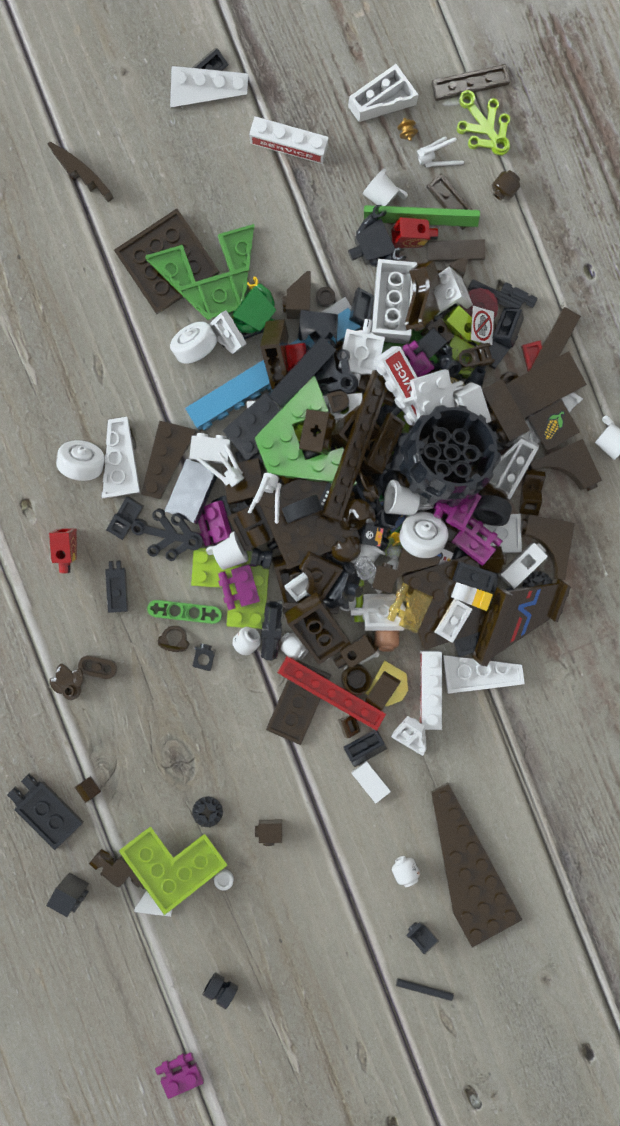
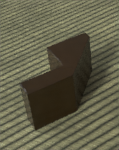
M526 470L521 489L519 514L539 515L542 505L541 491L546 478L545 472Z

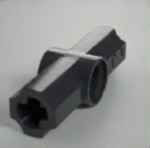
M276 601L266 603L264 622H262L261 658L268 661L277 659L279 640H281L282 604Z

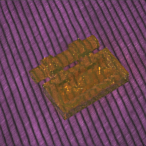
M402 583L400 589L395 594L396 599L393 605H390L388 610L390 613L387 619L394 622L396 616L402 618L399 626L417 634L433 597L417 589L414 590L411 596L407 593L409 586ZM403 601L408 602L405 611L400 609Z

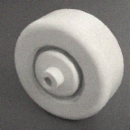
M195 322L181 329L173 337L170 349L179 362L184 364L193 363L204 358L213 350L217 343V336L208 323Z
M74 440L60 446L56 464L58 470L66 477L79 481H88L97 478L102 473L105 458L102 450L96 445L86 441Z
M416 512L404 520L399 538L404 549L410 554L419 558H431L440 554L444 549L448 539V529L441 519L434 517V514Z

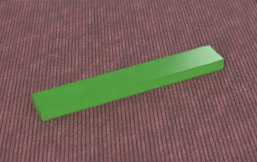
M364 206V219L373 213L375 206ZM381 206L378 210L379 214L383 211L387 212L385 216L378 217V220L381 219L383 223H396L400 217L426 219L429 221V225L478 227L480 218L479 210Z

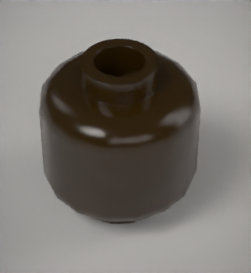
M508 170V172L502 171L492 183L493 195L500 201L512 199L520 188L519 176L511 170Z

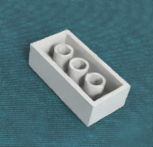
M378 259L371 332L377 336L385 337L384 342L409 344L411 329L406 330L405 320L413 295V285L409 271L417 265V262Z

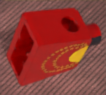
M400 217L391 229L392 243L395 248L423 247L428 240H437L438 228H429V221L426 219Z
M76 528L56 529L49 533L52 563H59V573H71L70 563L77 559Z

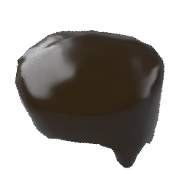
M359 663L351 668L347 667L341 675L342 685L353 695L366 693L373 682L369 671Z

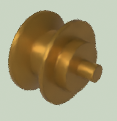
M403 118V121L397 127L398 130L402 131L399 135L400 138L412 141V138L418 133L417 129H413V126L416 124L414 120Z

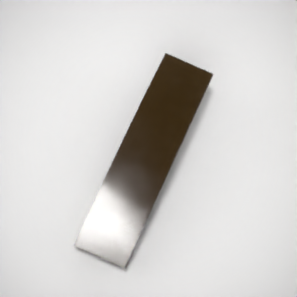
M52 142L47 143L52 153L73 181L80 177L90 192L97 188L107 202L114 199L110 190L101 179L82 161Z

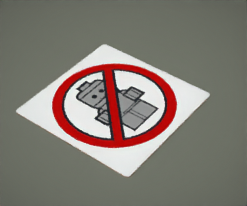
M473 306L471 340L492 345L493 311Z

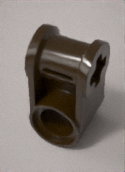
M484 343L463 350L456 358L462 366L461 370L466 371L478 366L484 367L493 364L495 359L491 356L490 343ZM462 356L468 357L469 360H470V363H469V364L463 363L462 360H461V357H462Z

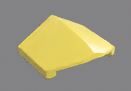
M384 660L373 678L370 689L365 694H369L382 673L386 671L401 680L399 686L385 705L390 706L402 701L407 694V674Z

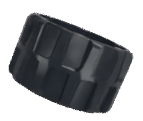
M444 405L436 406L430 415H421L403 442L400 449L403 455L400 472L408 479L410 483L409 489L413 493H419L428 499V503L432 505L436 502L448 503L450 507L457 506L466 498L473 499L494 477L493 470L501 461V453L497 452L496 441L499 439L496 431H492L483 415H477L469 411L466 406L458 405L457 407L448 408ZM430 434L428 444L426 446L423 441H419V436L422 439H426ZM436 437L441 438L442 442L438 441ZM426 452L431 453L434 458L429 457ZM446 453H449L453 459L447 457ZM465 454L470 455L472 460L468 459ZM473 466L475 470H478V474H474L469 478L471 467ZM456 470H460L463 476L459 475Z

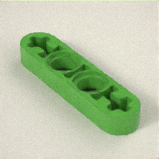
M153 600L147 607L148 613L157 618L211 624L217 623L222 619L221 609L215 606ZM158 603L159 607L166 608L165 604H168L166 609L167 616L164 615L165 611H158L155 614L152 606ZM174 605L179 606L181 609V613L178 616H173L170 612L171 607ZM196 607L199 609L200 615L198 618H192L189 615L191 608ZM203 608H206L205 612L211 613L214 609L219 616L214 621L211 620L210 616H205V620H202Z

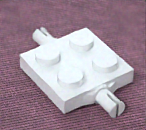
M368 319L364 320L363 330L354 331L347 329L343 349L350 352V359L348 360L350 371L357 377L358 386L361 375H371L373 370H377L375 367L377 364L374 359L381 355L385 337L377 336L370 332L373 321L369 320L367 327ZM345 352L341 355L343 359L346 357ZM341 361L339 362V369H342Z
M446 369L410 380L412 388L411 397L402 399L401 405L403 408L413 405L418 419L421 415H430L434 408L439 405H444L447 408L455 407L453 392L463 389V382L451 383L449 370Z
M363 594L362 608H351V616L362 615L365 622V631H403L405 615H412L411 608H405L402 602V594Z

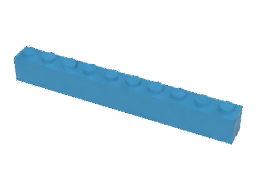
M349 308L338 314L337 342L344 341L347 329L359 331L361 328L360 325L349 320L351 313ZM308 335L306 340L299 341L297 339L290 344L305 343L311 348L315 342ZM333 336L331 339H332V340L335 342V344H336V340H335V338H334V336ZM264 360L185 408L198 430H207L213 425L212 422L219 419L221 421L229 416L228 412L233 409L236 411L245 406L246 401L250 399L253 401L262 395L261 392L266 389L268 391L271 390Z

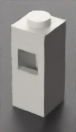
M539 543L529 544L498 576L509 587L515 589L548 557L545 554L546 550Z

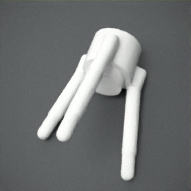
M443 137L417 150L420 165L425 164L426 168L432 166L464 164V161L432 162L435 159L434 151L455 142L457 138L447 140V137Z
M225 444L224 447L234 467H231L222 453L218 452V456L228 469L224 473L226 477L201 458L197 459L203 466L220 478L226 486L230 484L233 487L244 479L243 472L240 470L228 444Z
M264 473L260 487L248 510V513H252L264 491L273 493V490H276V524L279 523L280 489L282 484L278 483V476Z

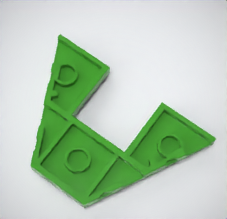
M251 224L218 234V239L230 272L195 282L183 245L146 255L145 258L207 320L216 318L224 311H227L228 314L235 312L245 298L255 225Z
M313 376L255 437V441L267 473L286 478H301L310 481L332 483L344 451L343 447L330 451L327 455L322 454L305 460L302 450L299 449L300 444L293 429V426L304 422L307 409L329 412L317 380Z

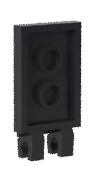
M29 773L21 781L29 791L23 796V793L15 786L7 796L15 803L16 807L14 810L56 850L84 821L44 781L37 782Z

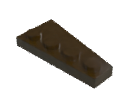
M159 420L141 495L161 499L184 453L189 447L192 436H195L196 429Z

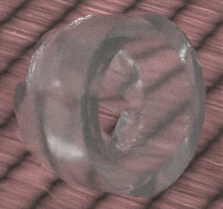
M391 544L387 548V555L394 560H398L402 545L392 546L393 544Z

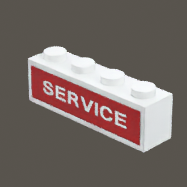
M254 116L249 134L250 144L323 164L328 148L327 136Z
M392 346L374 359L377 364L375 367L378 373L383 375L386 380L385 385L387 389L394 394L396 405L403 410L405 421L409 425L414 426L418 420L416 409L413 405L403 408L401 400L411 397L412 388L410 380L418 377L401 347Z
M420 650V724L425 726V730H442V652L439 650Z

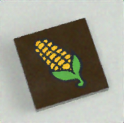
M562 399L527 418L545 452L580 433Z

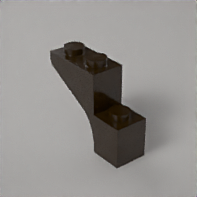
M434 260L417 264L409 271L412 279L413 295L405 320L406 330L415 329V331L424 329L426 324L433 321L434 317L440 312L434 291L435 287L441 283Z
M402 547L396 570L393 569V565L382 563L381 566L377 565L371 588L391 593L393 585L399 576L406 572L437 565L441 557L419 558L410 554Z

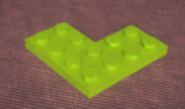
M207 548L194 550L191 586L220 587L218 573L225 571L227 579L233 577L231 569L249 565L253 551H246L248 555L247 562L222 570L214 554H207ZM250 566L260 602L241 607L240 600L234 601L236 609L227 612L228 627L262 629L265 605L267 603L269 570L263 569L262 566ZM235 583L229 584L232 595L238 594Z
M151 826L119 850V853L164 915L227 866L205 834L174 858Z

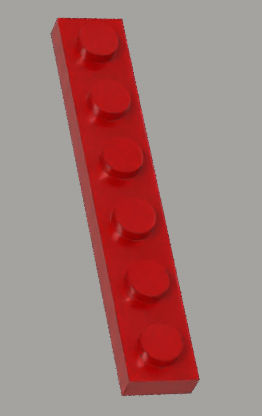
M286 656L277 672L376 731L386 716V713L289 656Z

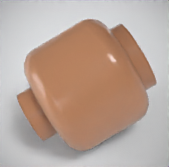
M375 631V646L383 652L394 651L399 646L400 631Z

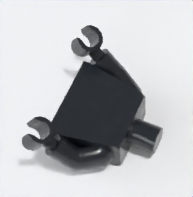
M376 205L373 208V213L363 220L356 231V247L348 250L352 261L362 257L365 265L370 264L372 267H377L378 259L395 261L406 259L404 255L399 256L400 252L405 249H395L382 220H378V217H383L387 213L383 211L379 214L378 210L382 205Z
M331 551L327 552L325 559H330L343 568V571L323 599L328 608L336 609L344 606L346 602H353L355 597H360L363 594V587L359 586L361 577L355 573L356 570L351 562H340L332 556Z

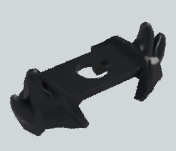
M385 468L382 474L373 475V479H376L373 483L377 487L379 497L380 495L384 497L388 483L391 480H395L394 471ZM379 498L375 499V520H378V523L374 526L384 528L383 534L391 529L396 528L395 524L400 515L386 513L384 505L380 504Z

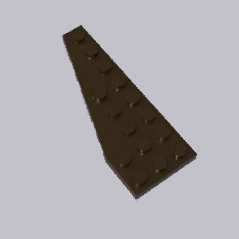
M446 783L431 791L452 911L473 948L523 919L451 787Z

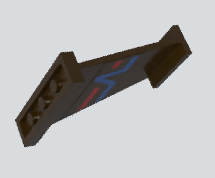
M558 579L556 583L510 591L497 587L472 658L481 666L488 667L491 658L549 619L558 622L566 599L569 596L571 586Z

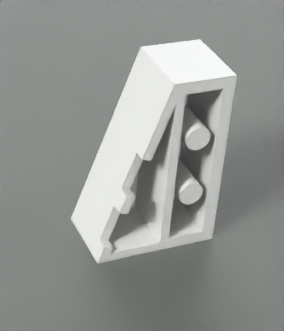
M395 64L349 96L348 107L357 120L361 122L416 105L418 93L397 64Z
M521 437L501 456V461L493 470L494 477L488 483H491L494 488L503 490L508 495V498L511 499L539 445Z

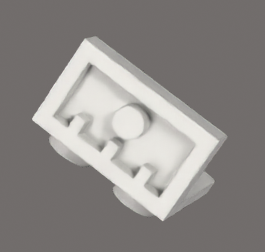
M450 266L439 273L441 283L435 287L434 291L440 310L437 315L455 303L457 305L461 304L466 309L471 307L473 304L461 275Z

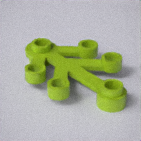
M470 90L463 91L460 95L459 104L470 111L479 125L462 120L457 125V132L459 134H465L466 132L486 134L491 140L471 136L468 141V147L470 149L478 147L490 148L496 155H505L510 149V142L506 137L510 116L506 113L500 115L498 119L500 129L499 134H497L494 130V122L499 101L495 98L488 101V116L486 120L474 104L475 94ZM468 99L470 103H465L463 100ZM494 103L496 107L493 108L490 104ZM505 118L507 119V122L504 123L501 121V119ZM464 125L466 129L462 130L459 126ZM475 140L477 144L473 145L471 144V141ZM501 144L503 145V148L500 149L497 147V145Z

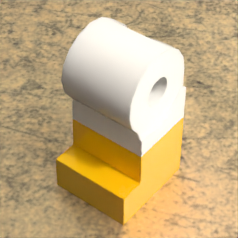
M457 582L451 595L452 598L487 611L493 594Z

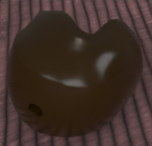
M356 498L348 501L341 521L347 530L356 531L366 524L368 518L375 522L376 516L367 501Z

